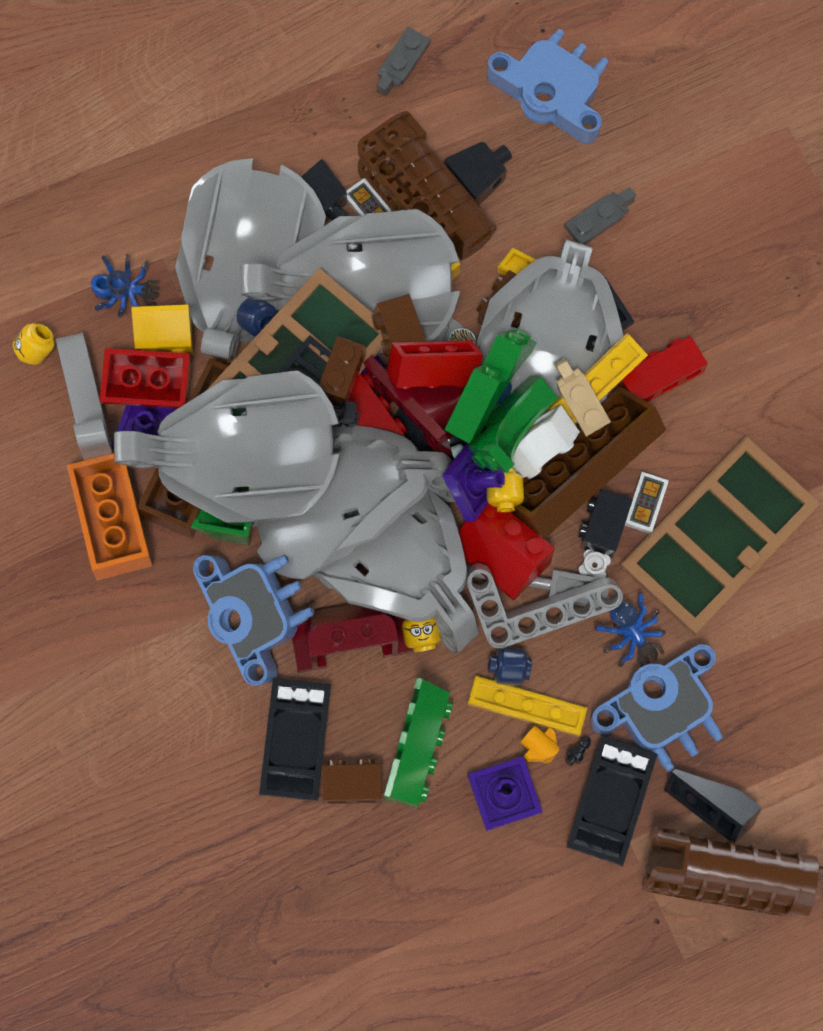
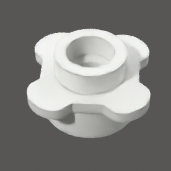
M592 549L586 550L583 554V565L579 567V573L586 576L606 578L605 570L611 562L610 557L607 554L603 555L600 552H594ZM593 563L597 564L596 568L592 566Z

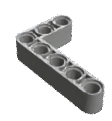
M81 332L56 338L76 423L73 427L84 460L112 454L111 441L102 404L99 402L100 396L84 333Z
M477 563L470 566L467 570V585L487 641L495 648H504L613 610L622 603L623 599L622 591L617 582L610 578H603L506 612L489 567L485 564ZM477 573H483L488 578L484 584L477 585L472 582L473 576ZM606 588L616 590L613 598L607 600L601 598V593ZM578 598H586L588 600L587 606L583 609L573 607L574 602ZM487 600H493L497 603L496 608L492 611H485L481 606ZM550 608H559L561 613L557 618L551 619L546 616V612ZM524 617H530L534 620L533 624L528 628H522L518 625L519 621ZM496 627H503L507 630L505 635L499 638L492 636L491 631Z

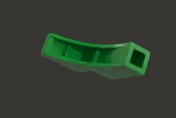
M516 328V330L512 329L497 335L483 365L474 368L445 431L469 444L480 436L505 388L523 362L532 354L537 342L530 339L531 334Z
M529 376L490 414L485 424L487 429L468 446L474 454L472 456L473 461L480 468L507 473L515 465L514 455L521 440L536 420L558 399L542 377Z

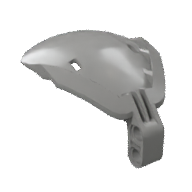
M254 158L233 160L217 166L203 175L191 187L181 235V246L175 265L186 305H189L191 319L194 325L204 332L201 353L229 360L234 359L240 342L249 343L255 338L239 326L236 317L239 306L248 298L241 295V265L264 264L277 269L278 259L284 250L323 227L326 219L320 200L314 190L299 174L282 164L279 175L252 170ZM207 255L214 257L210 271L204 270ZM265 300L279 312L277 301Z
M418 209L367 213L364 216H339L284 250L278 259L277 269L264 264L241 265V295L255 300L277 301L280 311L320 268L373 314L377 303L410 294L427 342H432L445 329L456 309L460 291L452 292L451 264L459 262L453 242L442 226ZM362 244L363 250L362 252H348L347 245ZM321 285L291 316L330 349H333L337 336L365 345L366 349L379 335L365 322L364 326L353 325L349 327L351 321L363 320ZM381 350L377 355H381V354H384V353H383V351Z
M565 239L559 257L545 256L535 260L513 277L490 299L476 346L483 354L481 365L484 363L497 335L512 329L516 330V328L511 327L512 321L515 319V312L522 314L518 328L531 334L530 339L537 342L532 354L523 362L511 379L512 390L510 395L529 376H539L559 397L561 393L557 388L556 380L560 379L561 376L554 366L556 362L564 358L572 370L579 368L584 374L623 337L618 311L609 284L599 271L588 266L593 247ZM590 335L596 336L592 351L586 349ZM608 393L599 401L600 403L606 399ZM500 404L495 405L493 411H494Z
M299 371L249 376L246 379L222 380L167 415L160 424L158 436L136 431L115 432L114 457L115 463L135 468H159L161 482L169 491L224 522L269 521L302 516L324 495L335 474L340 455L333 454L332 426L339 423L334 407L322 388L310 377ZM246 408L247 415L233 416L232 409ZM237 487H249V492H235Z
M342 424V427H332L333 454L340 455L335 474L324 495L302 516L253 522V528L258 526L262 542L257 553L265 564L283 555L287 556L289 563L276 572L289 578L305 579L350 555L357 545L375 541L398 517L420 501L428 489L446 502H455L442 477L453 460L443 452L419 451L410 440L393 432L357 425L345 427ZM359 511L360 515L348 519L344 518V514L347 512Z
M429 489L420 501L398 517L375 541L357 545L350 555L312 575L328 589H335L349 604L381 611L414 622H424L434 618L442 636V642L455 654H458L479 635L475 616L459 594L467 583L468 573L452 510ZM359 511L347 512L344 514V518L348 519L360 515ZM358 563H361L369 571L365 577L355 568Z

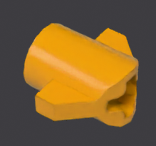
M534 726L520 742L528 750L524 755L528 762L548 764L559 751L556 733L550 727L543 733L538 727Z

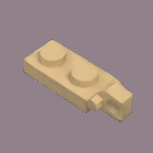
M564 358L556 362L554 366L561 376L560 379L556 380L557 388L584 435L587 437L610 423V419L579 368L572 370Z

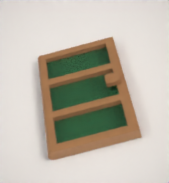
M319 268L208 389L222 380L246 379L249 376L277 373L309 335L330 352L333 349L337 336L365 345L366 356L364 361L371 355L375 358L382 350L381 341L383 338L380 330L376 331L371 317L373 313ZM311 344L309 345V348L312 351H314L326 363L328 362V357H326L325 355L320 356V351L317 350ZM307 352L302 355V358L309 364L314 363V368L320 373L325 370V366ZM297 363L293 366V367H296V366L301 367V366H300L299 364H297ZM363 364L359 374L365 369ZM246 408L232 409L233 416H240Z
M744 437L619 565L695 636L821 503L748 437Z

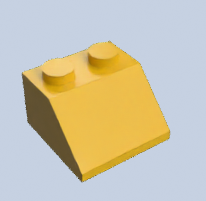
M189 305L131 307L135 350L190 353V356H194L193 324Z

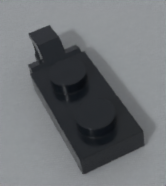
M342 401L341 406H333L339 424L332 427H342V424L345 427L358 425L359 412L355 411L357 403Z

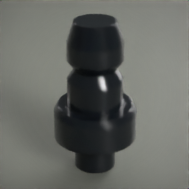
M584 736L579 740L578 744L570 747L566 752L568 758L565 762L569 766H572L574 763L580 764L584 758L585 749L590 747L591 740Z

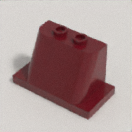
M371 355L363 362V365L375 386L374 389L385 398L388 404L393 401L422 431L425 442L434 452H443L450 457L452 451L448 440L454 435L445 431V428L466 385L464 387L439 386L438 388H428L425 386L412 387L411 389L397 388L387 374L388 367L383 368Z
M354 604L315 610L313 616L297 625V631L294 637H292L298 673L325 669V655L380 645L383 658L412 653V648L406 647L401 624L405 619Z

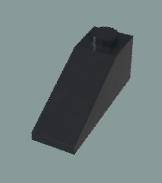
M677 769L672 771L664 790L726 839L735 843L754 826L762 809L761 806L738 789Z

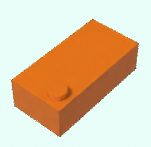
M114 453L67 465L91 569L96 581L152 567L128 467L116 464Z

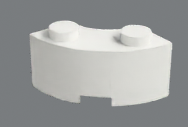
M561 405L542 414L534 423V427L527 431L518 445L514 455L515 465L512 469H515L516 473L523 478H533L541 472V467L558 453H566L574 446L573 442L580 431Z

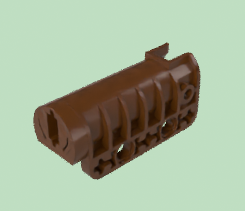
M408 111L400 112L359 140L358 155L360 159L358 161V174L361 179L365 178L391 211H397L398 206L401 210L418 209L434 219L442 226L451 239L457 256L463 261L476 253L491 239L497 226L427 144V133ZM368 144L370 147L375 145V147L370 149L368 152H364L365 145ZM379 184L382 185V187L387 191V193H384L379 190Z
M656 826L651 832V845L660 846L661 850L682 853L683 860L681 870L660 866L654 867L651 874H646L643 891L775 916H788L791 914L809 916L814 904L818 884L819 863L817 856L801 853L791 855L780 853L779 849L769 851L758 849L756 845L748 847L736 845L734 841L719 842L707 836L704 839L690 836L689 833L674 829H662L659 826Z

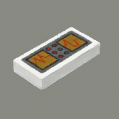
M365 178L346 191L347 203L358 216H364L367 213L392 212Z
M645 472L641 473L625 526L648 534L652 533L669 480Z

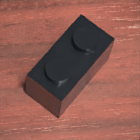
M600 489L597 497L592 496L587 512L592 513L589 523L583 522L578 538L583 539L581 548L585 550L592 549L594 552H600L603 555L607 554L613 559L633 499Z

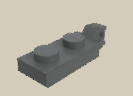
M410 27L406 28L380 67L378 76L381 78L377 83V92L386 97L393 85L397 87L404 85L429 47L431 39Z
M630 187L618 196L615 192H612L610 195L607 194L564 224V228L575 242L586 245L623 220L624 215L629 212L627 207L635 202L634 199L637 195Z

